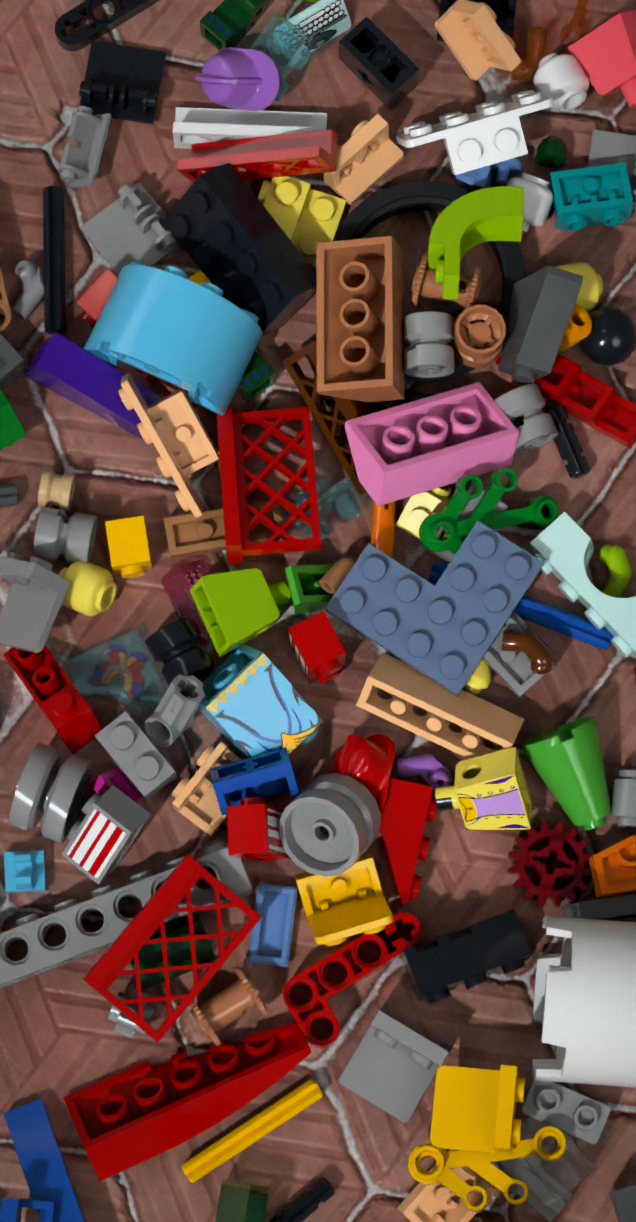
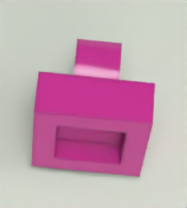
M116 767L100 774L89 784L94 791L88 795L87 801L96 792L102 796L113 785L136 803L142 796L121 770Z

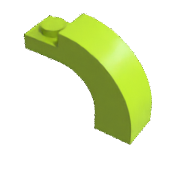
M498 186L476 190L453 201L440 213L430 233L428 269H436L435 283L443 284L444 300H458L460 262L467 251L476 245L490 241L521 242L524 187Z

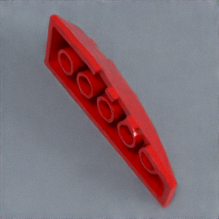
M297 1023L247 1035L243 1043L235 1045L226 1044L225 1041L221 1042L222 1044L219 1046L212 1044L209 1045V1052L188 1057L186 1051L171 1055V1062L152 1066L150 1061L136 1064L63 1097L98 1180L102 1181L204 1132L244 1107L279 1081L312 1053Z

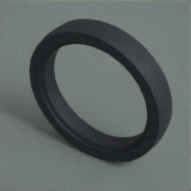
M412 181L393 185L371 195L353 209L340 225L333 241L362 239L376 225L400 213L416 210L442 212L453 201L471 191L456 185L437 181ZM490 241L488 243L495 252L502 274V297L497 311L502 315L507 325L513 285L515 282L526 277L524 258L519 242ZM454 353V373L437 378H418L404 373V380L413 382L444 381L464 375L476 368L464 365Z

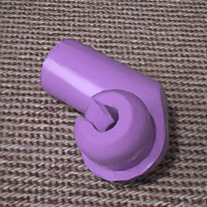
M432 754L396 758L398 777L419 775L430 787H433V790L437 787L451 785L452 775L450 770Z

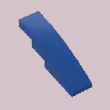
M42 1099L5 1112L4 1116L32 1199L56 1201L54 1222H86L75 1186L71 1181L60 1145L56 1140ZM36 1209L40 1221L44 1222L45 1209Z

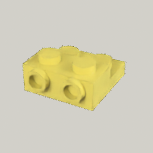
M289 176L274 177L271 182L264 180L258 200L263 203L266 210L316 272V243L333 241L339 229L347 201L311 189V183Z

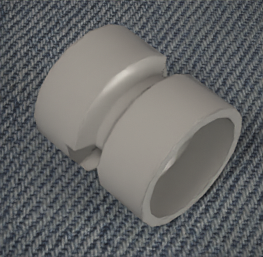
M435 311L417 312L403 318L404 342L409 344V347L404 349V373L418 378H437L454 373V349L448 345L454 339L453 316Z
M538 384L518 387L494 400L519 431L515 455L537 449L558 436L559 433L551 414L543 413L542 411L546 403Z
M43 506L39 513L35 531L34 556L56 560L59 555H64L69 563L75 561L90 562L97 532V516L75 512L71 517H67L62 509Z

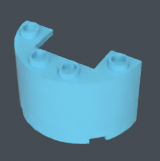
M132 261L131 264L124 266L83 349L117 369L122 361L187 390L190 402L224 416L263 335L260 326L257 324L259 318L255 314L240 309L223 298L224 292L219 287L208 282H202L199 285L187 279L188 275L178 268L166 266L165 270L146 266L137 261Z

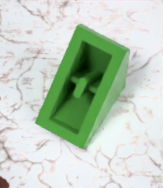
M333 564L295 565L285 568L286 583L290 591V599L295 616L326 608L334 594L326 592L320 586L319 580Z

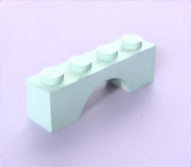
M563 512L530 542L535 557L544 562L541 571L546 576L552 572L561 581L558 585L561 592L572 603L578 599L587 608L584 612L585 616L597 629L601 630L605 627L614 636L611 642L623 656L627 658L632 654L636 658V596L629 598L612 597L599 591L588 578V565L594 552L592 540L566 512Z

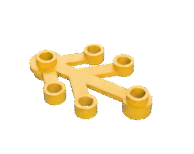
M552 1126L543 1127L537 1131L533 1139L520 1140V1144H512V1155L461 1150L448 1152L449 1149L435 1148L431 1143H424L414 1148L410 1153L408 1169L417 1182L424 1185L440 1182L463 1199L468 1210L480 1212L488 1204L486 1191L480 1186H470L450 1170L468 1167L503 1192L508 1203L518 1206L525 1203L528 1199L529 1191L527 1185L519 1179L510 1178L491 1163L536 1155L545 1161H555L563 1156L566 1150V1139L558 1128ZM546 1138H553L557 1141L558 1147L555 1151L546 1152L542 1148V1143ZM427 1157H432L436 1160V1167L431 1172H426L421 1168L423 1159ZM513 1185L521 1186L524 1189L523 1197L518 1200L511 1199L508 1195L510 1187ZM474 1191L480 1192L483 1195V1202L479 1206L470 1205L468 1203L470 1193Z

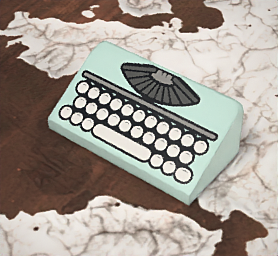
M320 0L275 27V44L288 63L296 62L351 28V20L344 0Z

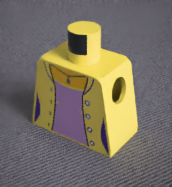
M516 747L460 761L455 768L454 785L437 787L435 789L438 810L460 809L465 827L470 830L531 829L532 800Z

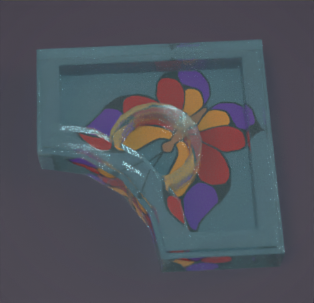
M137 629L65 661L83 698L96 695L112 697L124 704L133 717L156 708L166 692Z

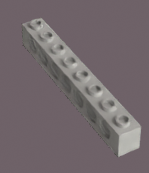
M221 842L204 849L205 856L195 859L203 868L213 871L217 879L239 898L253 893L241 858L229 855L226 842ZM184 857L167 863L166 867L168 870L152 875L151 870L138 873L128 878L130 884L115 890L113 884L92 891L91 895L93 898L78 904L76 898L55 905L53 907L55 913L40 918L39 913L27 915L16 920L18 927L2 932L0 927V989L109 948L133 919L123 917L120 914L122 901L126 898L134 897L141 901L143 907ZM194 885L190 889L192 907L215 905L213 887L204 890ZM219 893L220 904H226L230 902L222 894ZM186 895L175 908L187 907ZM207 910L192 911V915L194 916ZM94 911L101 913L104 917L102 928L96 932L85 931L82 926L84 916ZM187 912L170 913L164 921L165 926L186 919ZM52 926H61L66 931L65 941L57 947L48 946L45 942L46 931ZM15 940H23L28 945V953L20 961H12L7 955L9 945Z

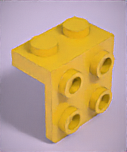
M371 852L362 854L351 868L340 875L323 877L308 873L307 871L294 875L307 921L318 945H338L345 942L349 936L362 932L374 934L384 930L386 925L394 921L392 912L383 895Z
M501 1065L500 1070L440 1066L437 1069L430 1133L432 1146L440 1149L512 1155V1144H520L522 1119H515L516 1102L523 1103L525 1094V1078L518 1077V1067Z

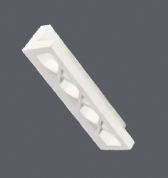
M176 107L175 122H173L174 148L191 149L192 144L324 131L327 130V113Z

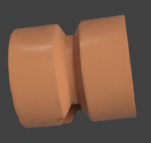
M488 305L468 307L459 315L455 324L453 349L456 357L464 365L471 368H483L491 365L498 359L506 335V324L502 315Z

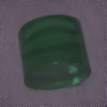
M222 1180L215 1222H264L269 1187Z

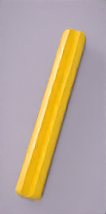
M313 1079L308 1080L183 1163L181 1168L187 1179L191 1183L198 1181L321 1099L323 1092L319 1085Z

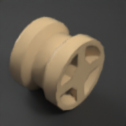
M45 468L39 486L38 506L48 507L49 505H56L60 509L69 512L75 493L76 473L67 472L65 475H59L53 469Z

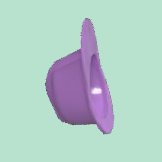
M233 47L221 49L216 55H213L205 62L202 72L195 75V80L201 82L204 94L210 101L235 110H264L274 102L280 87L279 70L274 60L265 52L256 49Z

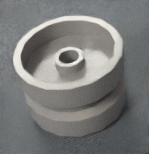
M38 743L30 754L18 781L8 823L10 826L29 832L35 828L42 817V836L63 844L67 839L65 836L73 826L81 807L92 770V762L72 754L63 762L59 770L60 754L58 749Z
M337 773L320 775L311 781L285 807L279 819V837L284 851L292 861L308 873L323 877L340 875L351 868L360 858L361 854L375 841L380 831L381 814L376 799L363 784L350 776Z

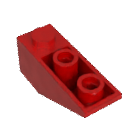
M45 645L39 653L11 648L3 654L72 754L96 739L95 735L103 729Z
M390 778L386 802L380 812V834L400 906L406 908L409 898L417 900L422 876L414 875L417 859L422 861L426 859L430 838L423 836L426 821L434 822L437 804L436 799L431 798L433 787Z

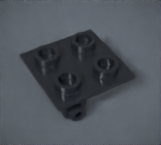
M92 41L85 80L81 81L80 106L91 108L93 110L92 115L110 113L111 118L153 125L166 53Z

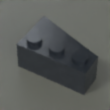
M513 909L469 925L467 928L449 935L447 933L436 937L434 941L415 948V946L403 949L401 959L418 1001L427 998L429 1004L452 996L449 989L464 983L466 990L488 982L486 974L498 969H502L503 974L506 975L526 967L524 959L529 958L532 953Z

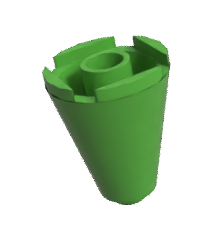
M588 716L557 726V729L547 734L543 732L521 744L525 756L575 827L583 825L584 830L588 831L607 823L605 816L611 813L598 723H596L594 717Z

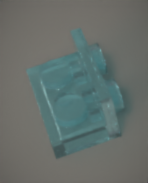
M277 12L274 13L249 49L265 52L274 60L280 75L279 92L275 98V101L278 102L291 84L285 79L293 68L300 72L313 53L307 50L312 38Z

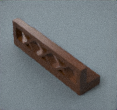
M314 340L282 362L359 495H362L367 491L358 480L350 446L345 444L340 437L341 424L345 425L347 420L380 410L375 402H362L333 397L336 402L334 413L324 409L320 402L321 395L317 393L316 340ZM307 355H309L316 367L315 379L306 377L297 363Z

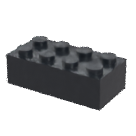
M230 163L201 174L162 220L208 280L223 290L222 297L240 309L247 310L259 318L257 324L262 330V337L284 326L316 291L315 270Z

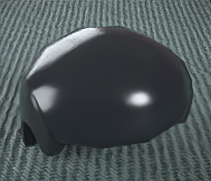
M603 307L590 312L589 315L592 321L591 332L580 341V347L584 354L594 363L612 366L624 362L630 357L636 347V327L633 320L628 314L618 308Z

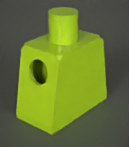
M258 568L205 575L190 589V593L219 657L269 630L280 619L278 606L289 603L291 598L289 588L284 581L267 585L262 571Z

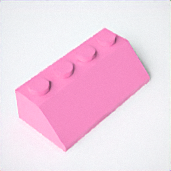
M480 382L345 422V430L358 480L377 506L456 483L463 475L478 476L495 471L498 468L511 466L519 435L517 428Z

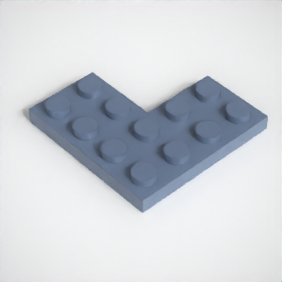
M477 521L434 586L368 543L327 604L325 611L458 696L544 566V562L482 522Z

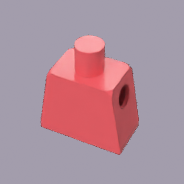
M636 10L617 14L568 46L571 55L576 58L597 93L603 97L622 92L629 108L636 107Z

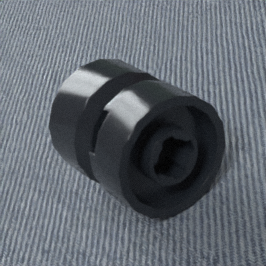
M189 618L172 622L145 640V644L155 662L164 663L161 673L168 686L179 674L183 676L193 675L199 680L216 667L206 648L196 645L200 637Z

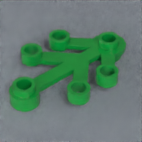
M498 468L492 473L489 487L469 518L457 520L468 499L477 498L483 491V483L478 476L463 475L457 480L456 490L441 513H432L423 520L419 528V537L422 544L428 550L433 552L449 550L455 555L463 543L459 537L468 535L477 521L482 522L492 530L523 523L547 527L557 519L558 506L553 498L536 495L529 498L524 507L492 513L504 492L512 491L518 483V476L513 469ZM503 473H506L508 476V483L505 487L500 481ZM468 480H471L474 485L473 491L470 494L465 489ZM545 504L548 508L546 518L541 514V508ZM441 525L444 529V535L439 540L436 536V530ZM517 545L529 553L526 547Z

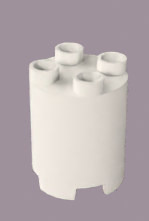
M544 916L542 928H546V935L564 937L562 953L537 955L532 1022L543 1024L541 1042L556 1045V1059H533V1079L538 1081L636 1088V922Z

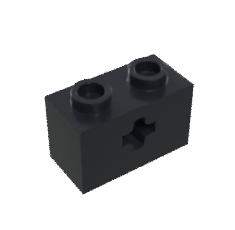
M367 16L339 41L338 58L390 110L418 86L419 68Z

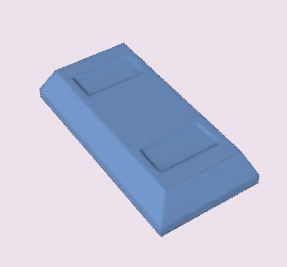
M258 883L255 911L262 918L252 929L249 963L288 967L298 888Z

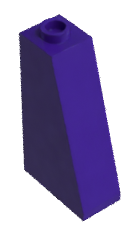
M56 332L43 342L24 376L143 439L137 426L141 422L135 409L127 410L118 392L122 388L121 379L125 375L124 373ZM134 380L148 406L163 398Z

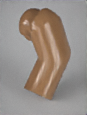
M348 556L337 560L319 580L320 586L326 592L334 594L358 558Z

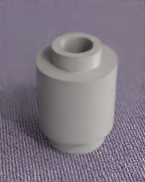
M619 770L618 779L614 780L610 818L618 820V827L636 829V770Z

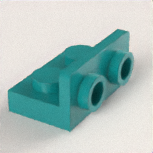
M626 162L550 172L549 180L554 196L555 208L554 223L557 230L579 231L589 225L596 224L617 226L631 219L634 203Z

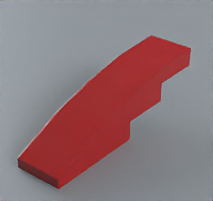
M557 353L550 374L536 379L534 383H522L524 385L538 384L543 398L554 405H563L567 413L631 449L636 442V404L617 395L615 388L582 372L579 364ZM501 355L495 362L498 367L500 366Z

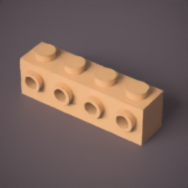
M383 652L372 668L356 706L468 759L512 748L525 720L464 690L456 696L407 663Z

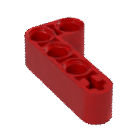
M402 912L393 915L394 921L386 925L384 930L374 934H362L286 982L283 988L284 1004L295 1023L299 1026L306 1041L311 1046L319 1049L328 1048L337 1041L340 1025L338 1019L327 1001L400 957L403 949L417 945L421 937L422 927L414 915ZM401 923L403 927L411 925L413 928L409 935L411 940L406 942L401 937L393 941L390 947L395 951L389 954L384 940L377 934L384 932L385 939L395 934L397 929L395 924ZM373 943L379 948L380 958L375 963L367 964L359 959L357 951L362 944ZM333 963L342 965L347 973L346 979L338 985L328 983L323 976L324 969ZM303 984L311 989L313 995L307 1005L297 1006L290 1001L289 992L294 986ZM326 1019L332 1024L333 1034L329 1039L319 1041L311 1035L310 1026L315 1020Z

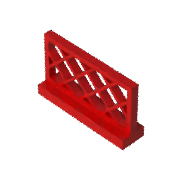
M228 406L224 416L216 413L227 562H243V556L321 550L309 407L232 413L231 406ZM303 420V429L293 439L279 430L286 421ZM257 423L266 430L255 442H252L241 433L242 424ZM272 435L287 445L275 458L260 448ZM303 440H304L305 448H303L301 445H299ZM242 444L248 448L244 453ZM293 450L306 459V463L296 474L281 463ZM254 453L268 463L257 477L244 468V464ZM275 469L290 479L278 492L263 482ZM306 474L308 483L302 479ZM245 479L251 482L247 487H245ZM295 485H298L309 494V498L299 508L284 498ZM256 488H259L271 497L269 502L260 511L246 501ZM278 503L292 513L281 527L266 517ZM309 508H310L311 517H309L307 514H305V512H306ZM247 513L253 516V518L249 522ZM300 519L312 528V538L295 539L287 531ZM259 523H262L274 532L266 542L250 543L249 533Z
M188 854L82 980L151 1038L159 1042L262 916ZM200 877L214 888L215 905L192 907L190 889ZM219 893L231 903L220 904ZM186 895L187 907L175 908ZM237 907L249 917L248 921L239 931L223 933L221 908ZM215 909L217 933L194 935L192 911ZM187 912L189 936L166 938L165 919L170 913ZM160 927L161 938L150 939V937ZM234 936L224 948L223 937ZM218 938L219 956L212 963L197 964L195 940ZM189 940L191 965L168 967L166 942ZM161 943L163 967L139 969L138 952L145 944ZM134 958V970L123 971ZM208 968L198 980L197 969ZM192 969L193 987L187 994L171 995L169 971ZM163 972L165 996L142 998L140 974ZM135 974L137 999L119 1000L107 990L118 976ZM182 999L172 1011L171 1000ZM166 1001L167 1018L157 1031L144 1021L142 1003ZM137 1003L138 1015L125 1004Z

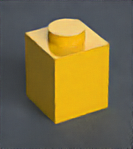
M144 515L105 521L114 575L121 574L122 578L126 579L145 575L144 570L152 569Z

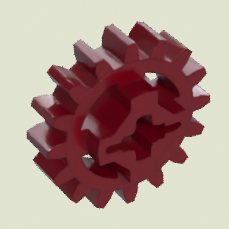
M546 821L541 822L540 832L536 833L532 827L531 829H526L525 832L528 839L524 840L523 838L516 837L514 843L520 850L519 852L509 851L507 857L516 861V865L509 867L507 873L517 875L519 878L512 887L514 890L521 887L527 890L523 898L525 901L531 899L533 895L537 896L538 907L541 908L547 899L552 900L555 908L560 907L561 897H565L570 903L574 902L576 898L573 890L576 889L584 892L587 889L586 884L581 880L582 877H592L591 870L585 868V864L589 863V859L593 855L583 854L582 851L588 844L587 839L577 843L574 839L577 829L573 828L566 834L562 832L563 822L558 821L554 830H549ZM548 839L547 846L539 852L527 851L535 842ZM563 843L572 850L576 861L568 859L562 849ZM549 855L554 856L555 864L560 865V868H556L552 874L546 873V866L540 864V861H545ZM524 867L533 870L539 880L537 886L529 880ZM562 877L574 878L566 887L552 891L554 883Z

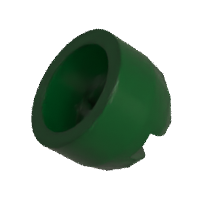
M549 136L543 139L537 148L536 162L548 168H561L565 166L567 157L566 144L556 136Z

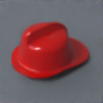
M382 734L371 735L366 739L358 735H349L334 758L333 772L350 776L363 784L376 799L380 812L384 808L388 795L390 775L395 758L394 743L388 736Z

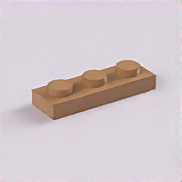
M269 501L251 503L250 505L260 511ZM278 503L266 517L279 527L283 525L280 504ZM223 508L204 511L203 516L197 519L193 513L163 518L170 559L226 550ZM247 513L249 522L253 518V516ZM259 523L249 533L250 543L266 542L274 532L262 523Z

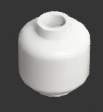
M553 53L547 55L539 62V68L534 74L533 82L538 92H541V95L553 99L554 106L550 107L551 109L566 112L575 109L585 101L587 97L586 92L589 89V79L573 55Z
M521 172L520 177L509 179L506 186L524 187L522 231L528 232L530 226L541 227L545 224L554 201L553 192L548 189L549 182Z

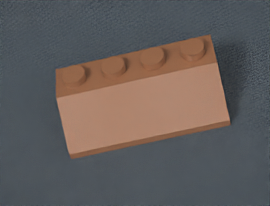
M393 236L316 243L317 393L362 402L404 399L403 250Z

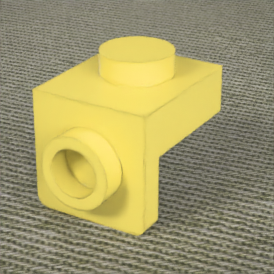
M446 485L411 496L396 526L420 539L419 528L421 523L428 515L443 511L453 495L451 493L452 489Z

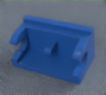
M287 748L210 769L212 784L222 815L227 814V807L240 805V799L267 798L288 791L291 792V796L299 794Z

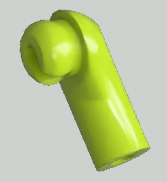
M606 544L600 549L598 555L599 560L604 565H607L610 573V578L602 593L621 598L632 577V569L627 553L621 546Z

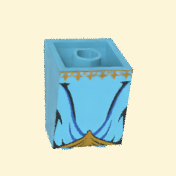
M246 644L236 648L201 681L203 683V692L206 696L198 710L245 759L282 748H287L289 755L298 745L303 746L310 742L318 733L317 727L324 722L263 652Z

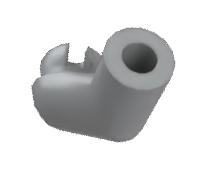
M30 260L19 262L15 268V275L19 277L22 294L11 307L13 312L25 320L44 296L42 270Z

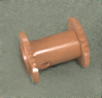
M427 253L422 256L421 263L417 265L411 288V294H413L411 305L413 307H417L420 296L466 308L476 305L482 279H480L481 267L476 266L473 277L460 274L459 289L463 291H459L458 300H444L443 284L435 283L436 269H428Z
M238 966L233 968L239 978L237 981L199 1006L196 1005L194 1000L190 1004L192 1016L207 1039L210 1037L216 1046L222 1043L215 1033L256 1006L263 1015L268 1013L263 1003L265 1000L249 975H245Z

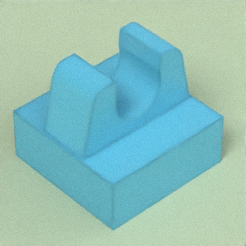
M44 850L4 852L6 893L47 891Z

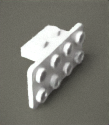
M534 90L519 92L511 95L513 101L509 103H498L497 100L476 105L477 112L462 114L461 111H455L439 116L440 123L425 124V121L406 125L403 127L404 133L396 136L397 143L406 148H412L443 139L452 174L458 175L528 154L519 116L554 106L553 99L541 95V92H534Z

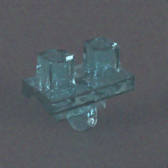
M304 476L302 479L308 483L307 476ZM325 477L316 481L321 541L331 534V529L322 518L325 514L334 510L342 523L346 524L361 512L353 495L354 486L348 477L322 495L320 493L331 485ZM303 490L293 498V501L300 507L309 498V494ZM310 508L305 512L309 517H311ZM300 519L292 526L296 534L302 532L306 538H312V528Z

